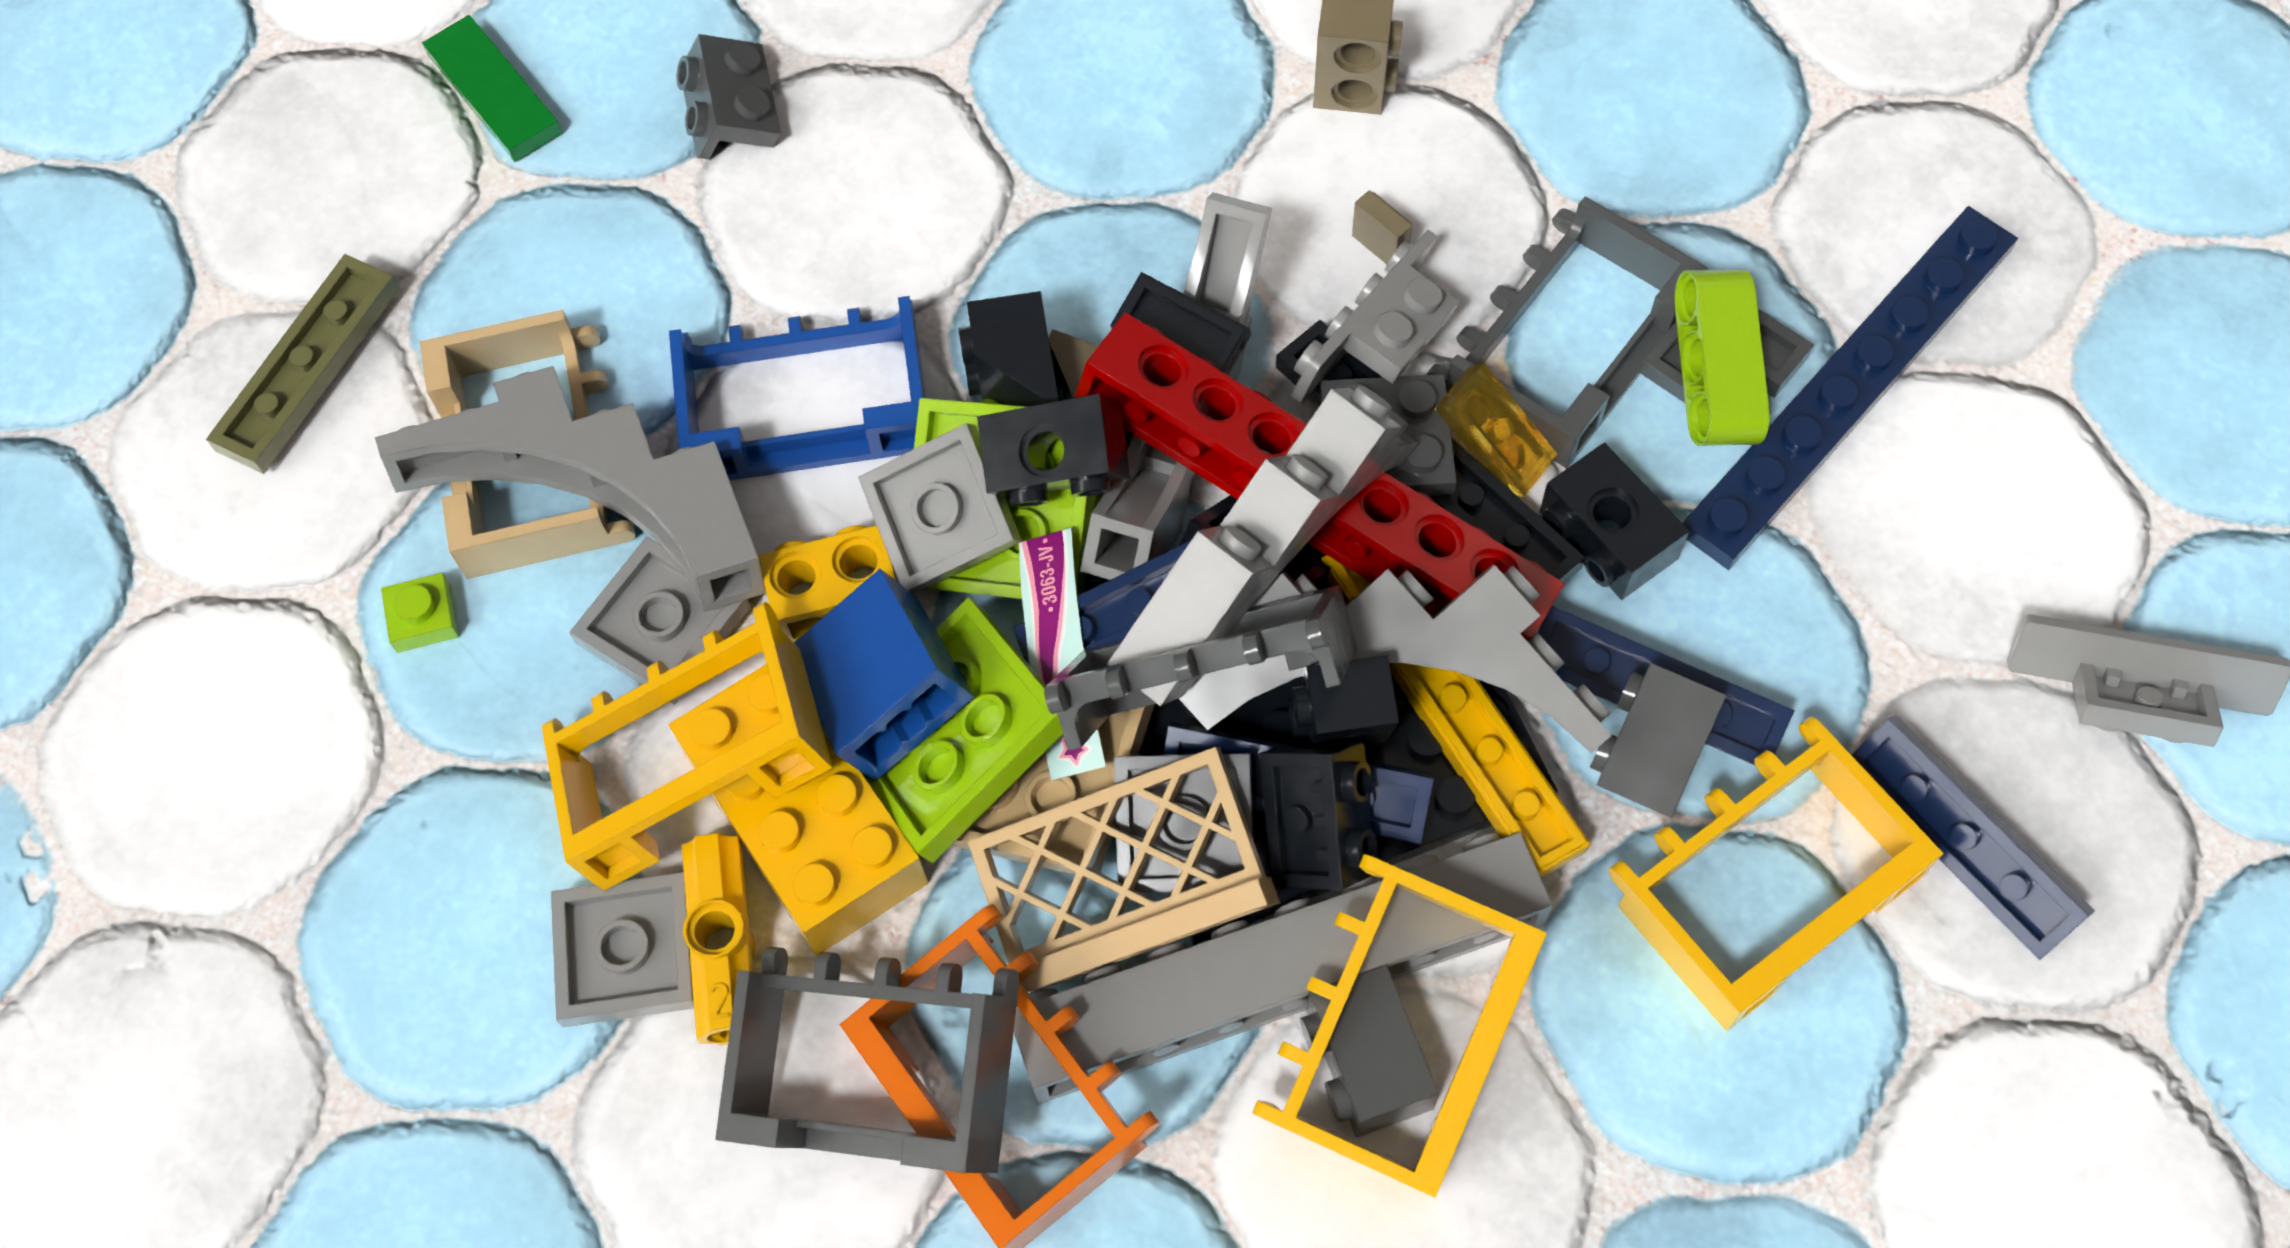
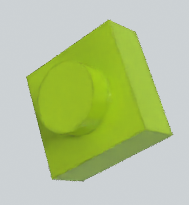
M443 572L381 588L389 643L397 653L459 637L451 586Z

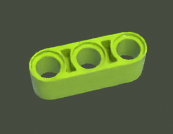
M1745 269L1685 270L1677 280L1674 302L1689 435L1697 446L1761 444L1768 432L1770 415L1757 297L1753 277Z

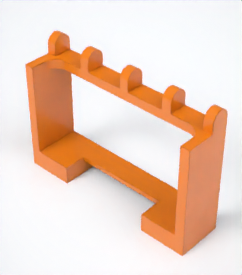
M990 904L977 912L903 972L900 977L899 987L935 990L938 969L942 963L959 964L962 968L977 955L980 956L994 976L999 968L1017 970L1019 975L1018 1009L1115 1137L1023 1213L999 1179L990 1177L988 1173H960L943 1170L998 1248H1024L1148 1147L1143 1139L1150 1135L1160 1125V1122L1151 1111L1138 1117L1129 1126L1122 1119L1102 1092L1116 1081L1122 1072L1113 1061H1109L1089 1075L1061 1038L1065 1032L1080 1019L1079 1015L1072 1006H1067L1049 1020L1046 1018L1020 983L1038 967L1039 963L1031 952L1023 953L1009 965L1004 962L992 946L994 941L987 933L1002 919L1003 915L994 904ZM870 999L840 1023V1027L916 1133L956 1138L957 1130L915 1074L919 1068L889 1028L918 1003Z

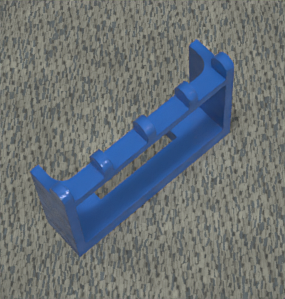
M910 296L898 297L899 312L888 319L862 322L860 309L857 307L847 309L848 325L803 331L800 316L788 317L789 333L752 339L744 338L741 324L729 326L730 342L711 345H693L688 332L682 333L681 329L670 330L669 340L678 449L696 447L715 441L729 481L900 456L913 450L919 399L926 398L915 313ZM903 340L911 401L862 408L864 424L752 441H744L739 427L699 432L694 370Z

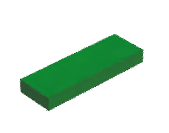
M470 15L465 16L422 42L428 57L514 162L562 134L556 118Z

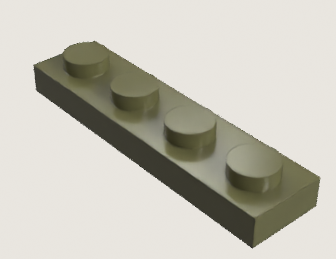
M344 254L206 438V441L214 451L265 474L400 290V286L394 276Z

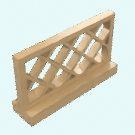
M1213 747L967 841L988 905L994 904L1003 915L1002 919L996 924V928L1008 964L1026 952H1031L1039 963L1038 967L1020 982L1028 994L1280 903L1272 878L1265 875L1220 747ZM1209 767L1217 794L1206 817L1173 802L1185 775ZM1170 781L1163 796L1148 790ZM1134 794L1159 805L1143 840L1111 825L1122 800ZM1107 805L1101 819L1087 814L1089 811ZM1222 808L1230 828L1216 822ZM1169 810L1202 825L1186 861L1153 846ZM1071 818H1076L1096 828L1081 863L1050 849L1061 822ZM1045 828L1039 843L1026 837V835ZM1212 831L1235 841L1245 868L1244 870L1219 878L1197 867V863ZM1107 834L1139 849L1123 884L1091 869ZM1013 841L1034 851L1019 886L999 877L990 849ZM1149 854L1182 870L1171 896L1160 901H1156L1134 890ZM1045 857L1076 872L1061 907L1030 892ZM1192 875L1208 882L1185 891ZM1087 878L1119 893L1108 919L1097 924L1072 913ZM1004 891L1014 895L1010 907ZM1129 899L1144 906L1123 914ZM1025 902L1057 916L1045 943L1027 950L1023 949L1015 925ZM1067 922L1081 928V930L1061 937Z

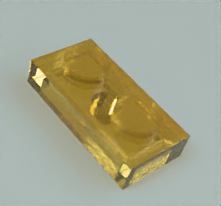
M1485 363L1469 366L1435 407V410L1476 460L1518 497L1526 495L1557 455L1556 451Z

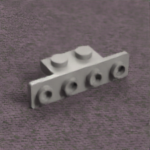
M1427 230L1413 246L1404 241L1394 252L1384 269L1388 274L1383 278L1378 273H1375L1362 288L1355 300V303L1359 306L1354 311L1345 306L1337 314L1325 333V337L1328 340L1323 345L1314 340L1306 348L1294 367V371L1300 374L1301 377L1291 394L1292 398L1302 403L1347 352L1393 384L1448 321L1460 302L1457 298L1418 272L1438 237L1437 235Z
M2031 614L2023 617L2007 658L2008 669L2011 672L2072 682L2079 724L2095 726L2105 731H2124L2158 737L2173 743L2187 742L2215 747L2224 728L2219 708L2269 716L2273 714L2290 679V659Z

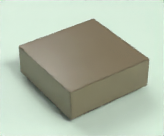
M1369 190L1355 202L1352 236L1387 265L1394 252L1404 241L1410 244L1413 225L1375 192Z

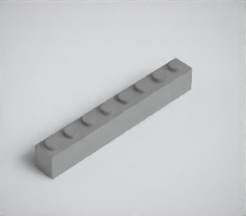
M1521 832L1503 839L1500 838L1498 833L1486 834L1464 845L1462 853L1442 860H1438L1436 855H1427L1412 860L1401 868L1406 872L1535 928L1545 926L1553 906ZM1369 877L1344 890H1338V896L1313 904L1312 899L1309 898L1296 900L1279 908L1274 913L1275 918L1252 926H1250L1248 921L1244 920L1233 922L1214 931L1211 934L1212 940L1189 948H1186L1184 943L1166 945L1149 954L1147 957L1148 962L1126 970H1122L1120 965L1103 967L1085 976L1083 985L1058 993L1056 988H1044L1029 993V995L1048 1020L1067 1006H1072L1079 1015L1080 1019L1065 1032L1061 1038L1089 1075L1109 1061H1113L1122 1072L1121 1075L1307 1010L1308 996L1311 991L1307 990L1306 986L1310 977H1315L1328 984L1339 982L1358 939L1357 935L1333 925L1338 913L1342 912L1365 922L1382 881L1376 882L1374 877ZM1396 887L1359 974L1387 965L1392 979H1396L1511 937ZM1017 1007L1014 1036L1037 1105L1079 1091L1078 1087Z

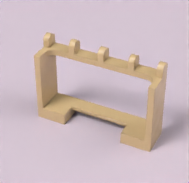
M563 309L419 341L426 392L441 418L467 409L462 377L563 354L565 356L575 420L591 415L587 395L600 393L608 388L607 374L604 371L592 370L583 372L580 351L599 345L600 335L598 328L592 325L572 328ZM478 481L450 482L452 495L442 497L449 553L467 579L622 544L635 538L634 525L631 521L620 520L609 523L607 507L589 499V509L485 532Z

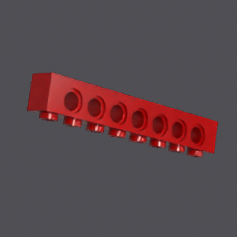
M1126 312L1087 360L1074 397L1101 394L1121 402L1125 430L1236 499L1241 496L1265 459L1285 456L1307 425L1275 405L1264 394L1249 389L1220 371L1209 360L1194 355L1165 337L1154 326L1144 324ZM1385 472L1347 502L1307 542L1371 583L1387 568L1397 577L1408 569L1434 598L1425 607L1432 616L1439 612L1490 565L1494 564L1503 574L1511 566H1514L1540 594L1531 605L1541 616L1521 633L1527 642L1535 636L1565 584L1547 573L1538 563L1521 557L1492 539L1483 529L1469 525L1437 505L1428 495L1414 491Z

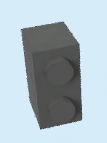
M1650 663L1645 676L1632 671L1617 705V708L1628 712L1618 737L1611 734L1612 736L1598 747L1590 765L1591 769L1601 772L1596 785L1672 818L1726 695L1653 663Z
M1387 965L1359 974L1324 1053L1333 1077L1332 1080L1325 1082L1329 1102L1339 1122L1347 1119L1350 1120L1356 1138L1434 1110L1439 1096V1091ZM1339 982L1333 983L1331 985L1337 987ZM1309 992L1308 1015L1300 1018L1301 1028L1309 1050L1331 1001L1313 992Z

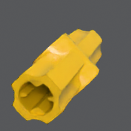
M713 833L695 836L690 842L682 844L687 917L683 926V936L686 945L690 949L697 1041L700 1044H718L722 1046L728 1045L738 970L753 972L752 958L755 953L756 943L749 928L741 839L738 836ZM723 927L735 929L734 936L725 947L717 950L705 948L706 940L715 930Z

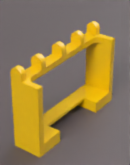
M767 602L753 608L754 624L725 640L717 630L709 632L702 637L705 651L670 670L660 660L647 667L649 681L618 699L613 700L606 691L591 698L593 712L569 726L564 727L556 718L542 725L565 862L601 890L605 891L660 861L656 839L644 831V829L748 774L776 799L833 768L801 650L780 630L777 616ZM764 652L781 722L602 819L592 763L580 753L586 747L753 655Z
M1809 717L1798 727L1800 734L1811 747L1787 766L1769 750H1765L1754 759V763L1767 781L1737 804L1719 788H1715L1704 797L1705 802L1717 819L1687 842H1684L1668 826L1655 833L1654 839L1667 857L1642 876L1638 877L1623 861H1618L1608 869L1611 879L1624 893L1618 905L1620 910L1726 1032L1777 993L1789 976L1873 910L1877 914L1923 878L1944 854L1825 726L1814 717ZM1811 770L1885 849L1892 859L1731 984L1651 891Z
M1364 854L1358 867L1367 874L1383 878V881L1365 922L1342 912H1339L1333 925L1358 936L1337 987L1312 976L1306 986L1307 990L1331 1000L1309 1052L1283 1041L1277 1053L1302 1065L1295 1085L1283 1111L1270 1102L1257 1100L1252 1113L1435 1198L1547 933L1384 861ZM1396 887L1511 937L1490 987L1491 990L1414 1169L1298 1116Z

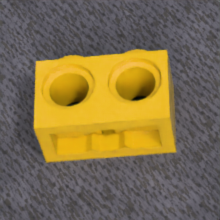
M863 525L849 526L838 531L835 536L811 542L789 541L777 546L774 551L758 555L769 605L777 616L780 630L793 643L878 569H882L896 580L894 568L877 525L871 527ZM861 567H872L875 569L865 578L853 579L849 577L854 570ZM798 583H813L812 587L802 594L793 595L787 593L791 587Z

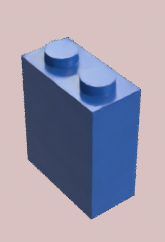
M878 569L794 642L801 650L820 723L834 752L874 781L878 780L974 698L973 693L918 598L882 569Z

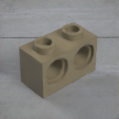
M1322 0L1317 36L1313 108L1381 115L1384 92L1395 93L1399 57H1388L1399 56L1403 20L1392 19L1394 0Z

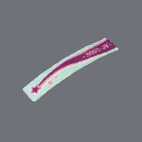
M1072 528L1019 543L1021 594L1029 663L1046 685L1084 650L1075 583ZM1098 729L1081 748L1068 751L1063 734L1045 752L1051 781L1106 767Z

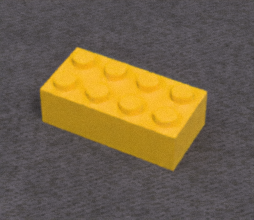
M767 664L668 724L693 769L781 722ZM824 730L823 734L833 766L832 769L776 799L748 774L710 794L736 835L741 839L742 844L815 956L837 944L928 884L919 856L862 773L836 755Z

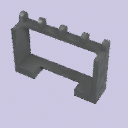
M1586 196L1578 204L1576 214L1562 208L1552 218L1554 227L1565 234L1552 252L1535 244L1530 245L1525 251L1523 260L1536 271L1519 293L1504 285H1498L1491 293V302L1503 312L1485 335L1469 326L1464 327L1457 335V342L1462 348L1470 352L1469 355L1463 358L1457 354L1450 362L1449 370L1442 365L1434 364L1426 374H1444L1448 396L1566 469L1638 378L1642 360L1676 322L1674 295L1680 274L1685 270H1708V267ZM1579 244H1582L1660 291L1654 299L1648 317L1596 384L1593 386L1588 383L1564 415L1559 417L1484 371L1481 367Z
M1340 585L1253 606L1246 612L1228 637L1112 666L1107 665V663L1123 640L1084 649L1045 687L1044 695L1050 713L1058 714L1069 751L1081 748L1109 715L1157 704L1140 690L1178 680L1185 682L1196 679L1199 675L1247 663L1254 665L1265 662L1267 658L1284 654L1289 671L1320 664L1326 688L1341 685L1358 649Z
M768 947L764 951L760 973L738 970L715 1140L771 1148H805L900 1161V1165L960 1173H998L1019 989L1017 970L999 968L994 977L992 995L961 993L962 968L959 964L942 963L940 965L935 990L899 987L901 977L900 961L897 958L882 957L878 960L875 968L874 984L839 981L841 959L838 953L834 952L819 953L815 961L813 978L786 976L788 954L784 948ZM784 990L971 1009L956 1138L769 1115Z

